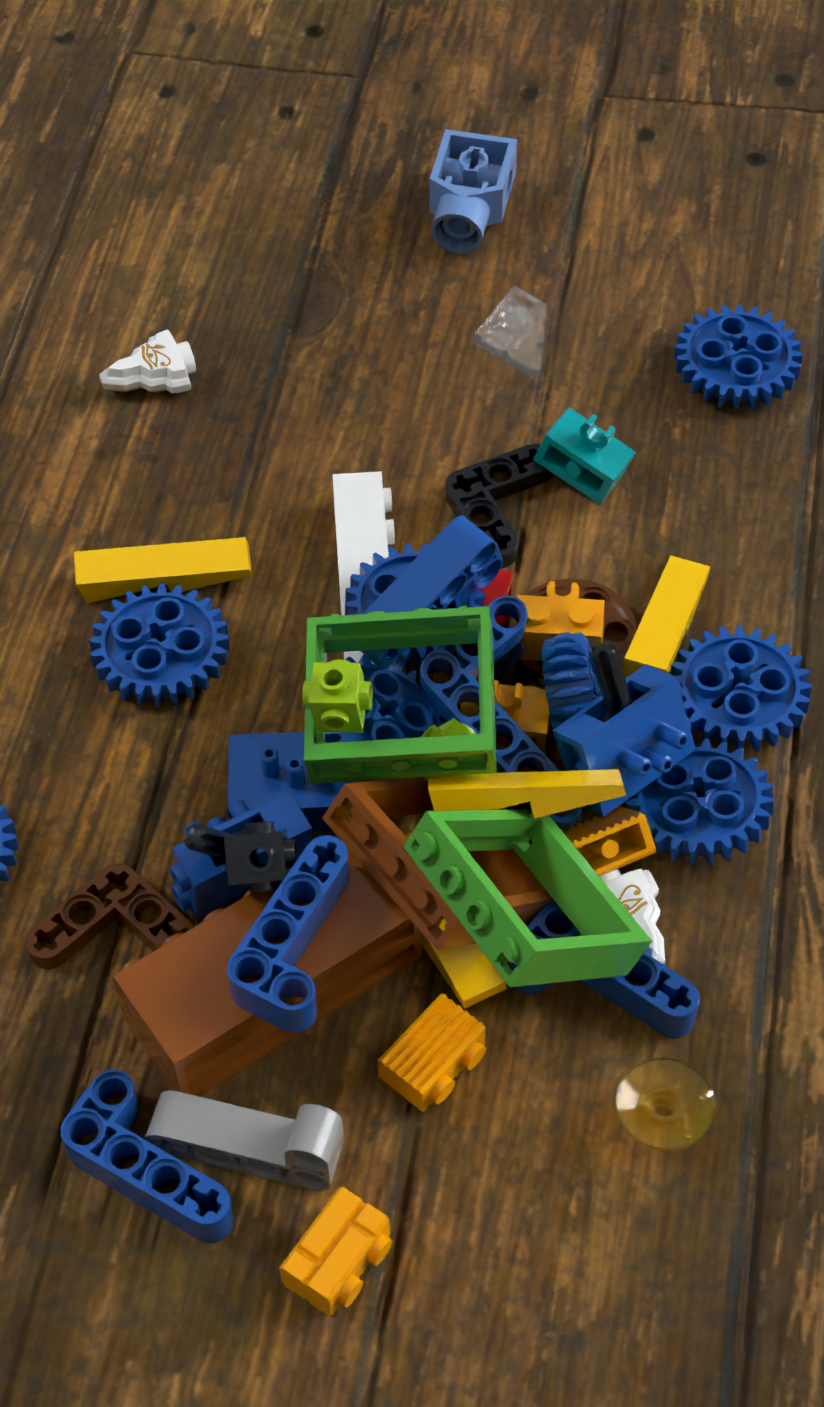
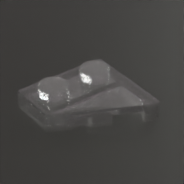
M514 285L475 332L473 343L536 380L542 365L541 350L544 342L545 330L543 328L547 304Z

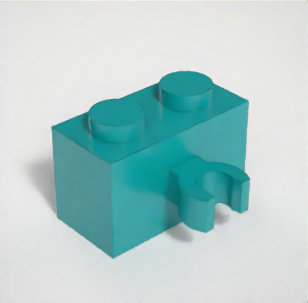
M569 407L547 432L533 460L601 505L623 477L636 452L613 437L615 435V428L613 426H610L605 432L594 424L597 420L595 414L590 415L586 419Z

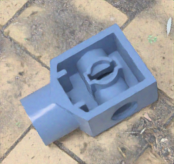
M445 129L430 175V213L435 215L431 234L434 241L440 247L452 253H470L480 246L486 226L502 223L516 175L517 139Z

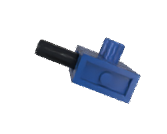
M611 641L596 643L592 646L591 658L602 695L552 730L565 771L619 769L626 796L583 806L602 817H605L660 775L668 773L675 764L695 750L691 735L692 727L690 720L686 716L681 697L682 688L677 678L670 673H665L645 664L625 679L617 647Z

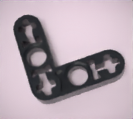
M541 444L526 445L451 473L446 479L445 498L456 517L465 516L490 538L495 535V541L501 549L506 548V550H500L503 558L502 568H506L516 561L518 538L495 501L550 480L553 473L543 466H538L540 464L533 460ZM495 472H505L511 478L505 482H496L490 478V475ZM485 513L492 520L486 524H477L470 518L475 514Z

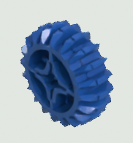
M582 632L557 634L555 637L546 638L542 646L541 657L544 685L552 727L554 729L601 696L591 658L592 650L589 640Z

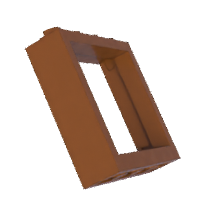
M425 778L383 779L345 783L322 819L437 951L476 944L403 846L408 839L389 818L434 811L428 790V782ZM514 850L468 851L526 926L531 923L542 908L547 904L555 902ZM443 919L447 921L444 931L439 927Z

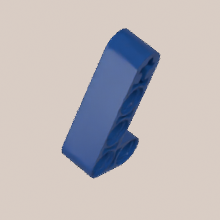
M461 515L454 518L363 614L372 611H383L386 613L406 612L418 608H428L431 610L445 609L469 583L477 589H483L495 579L503 565V558L498 544L465 516ZM407 648L365 650L360 652L379 668L385 669L392 665Z
M330 835L319 836L306 846L227 964L230 992L234 1003L241 1009L291 1033L302 1032L308 1029L317 1017L315 984L308 974L294 966L344 893L350 881L348 849L339 838ZM300 900L311 902L306 906L294 905L295 902ZM281 937L287 939L281 944L268 943L273 938ZM255 975L261 977L259 981L254 983L241 982L248 976ZM291 997L304 999L298 1005L290 1006L283 1003Z
M556 902L547 904L527 926L536 939L582 936ZM559 928L565 930L567 933L557 935L551 933L549 930ZM645 952L626 976L580 980L664 1036L680 1038L686 1036L694 1027L699 1006L697 988L690 981ZM517 962L510 963V968L512 971H514V969L518 965ZM632 978L642 980L645 983V985L634 986L632 984H629L626 980ZM550 983L514 988L524 994H537L546 989Z
M118 1069L106 1070L100 1073L91 1082L61 1125V1137L70 1162L80 1170L200 1241L216 1243L225 1239L231 1233L234 1226V1214L227 1189L210 1177L129 1131L135 1123L140 1109L132 1078L126 1072ZM111 1096H126L121 1103L116 1105L105 1104V1101ZM85 1134L97 1135L96 1139L87 1145L76 1144V1141ZM133 1157L138 1159L137 1163L131 1168H116L117 1163L124 1158ZM167 1181H174L180 1184L175 1191L169 1194H162L156 1191L161 1184ZM215 1208H218L219 1212L217 1214L213 1212ZM200 1209L206 1212L204 1217L201 1216Z

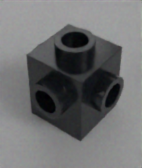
M274 821L245 824L246 833H235L225 836L224 845L228 885L251 883L252 892L277 890L280 886V881L284 880L298 859L296 840L288 839L287 829L275 830ZM258 849H262L268 854V863H262L258 859Z

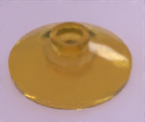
M652 1058L635 1065L624 1075L617 1089L616 1111L621 1125L634 1140L651 1149L676 1151L695 1144L706 1134L714 1117L715 1100L708 1081L697 1069L673 1058ZM659 1106H666L673 1114L661 1116L655 1112V1109Z

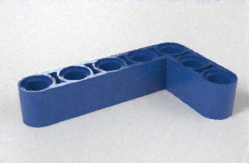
M510 595L501 596L488 605L493 630L494 663L523 638L528 618L527 608L524 603L517 597ZM502 615H508L516 620L517 625L513 628H503L497 624L495 619ZM464 644L438 646L422 661L419 675L420 691L447 722L455 718L460 723L471 727L476 734H480V713L476 716L468 717L460 713L457 708L463 702H472L479 706V682L475 679L479 676L478 656H471L465 653L462 649ZM440 669L446 671L451 679L444 684H438L430 680L428 674ZM495 701L496 734L504 735L511 743V746L507 749H496L497 773L518 772L523 767H531L538 772L560 771ZM530 802L522 803L526 809H532ZM582 807L571 809V814L566 817H558L554 814L549 816L561 830L568 831L570 826L576 824Z

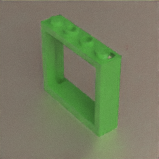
M467 605L459 608L437 610L418 608L413 611L390 613L372 611L359 615L342 616L331 614V616L307 618L306 680H311L313 662H327V653L478 644L480 734L325 743V732L316 731L310 709H305L304 763L310 783L497 773L493 630L489 606L467 608Z
M532 809L426 811L403 846L509 987L626 976L652 943L650 937L549 815L534 819ZM514 850L582 936L536 939L468 851ZM508 961L510 963H518L514 971L508 966Z

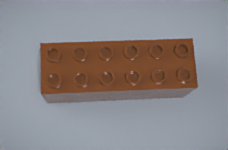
M349 849L350 881L348 886L294 966L308 974L315 984L317 1017L311 1026L422 957V932ZM250 889L239 901L225 909L221 908L212 911L199 925L185 933L172 935L160 948L143 958L130 960L117 974L113 975L124 1021L173 1091L201 1096L301 1033L284 1031L241 1009L234 1003L230 992L227 964L276 890L252 892ZM300 900L295 902L294 905L306 906L311 902ZM281 937L273 938L268 943L281 944L287 939ZM255 975L248 976L241 982L254 983L259 981L261 977ZM291 997L283 1003L290 1006L298 1005L304 999Z

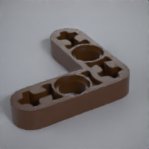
M113 864L101 870L36 923L27 932L25 945L28 956L35 966L42 969H53L66 962L117 918L152 951L160 948L169 938V935L165 933L168 928H170L171 935L185 933L195 926L131 867L124 864ZM114 882L119 886L126 884L127 889L123 892L118 889L111 891L110 885ZM106 899L107 907L104 908L101 902ZM87 907L96 912L94 919L87 924L79 925L70 920L72 914L79 908ZM145 907H155L161 911L160 918L151 924L140 923L137 921L136 916ZM61 924H63V925H64V928H65V930L62 931V932L60 931V928H59V926H60ZM43 940L48 943L55 941L56 948L53 950H49L46 947L40 949L39 943Z

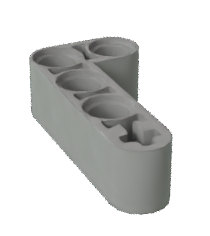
M169 1090L163 1091L160 1094L145 1140L173 1156L306 1189L325 1191L331 1186L343 1146L344 1134L341 1116L335 1111L320 1105L304 1104L300 1106L296 1120Z

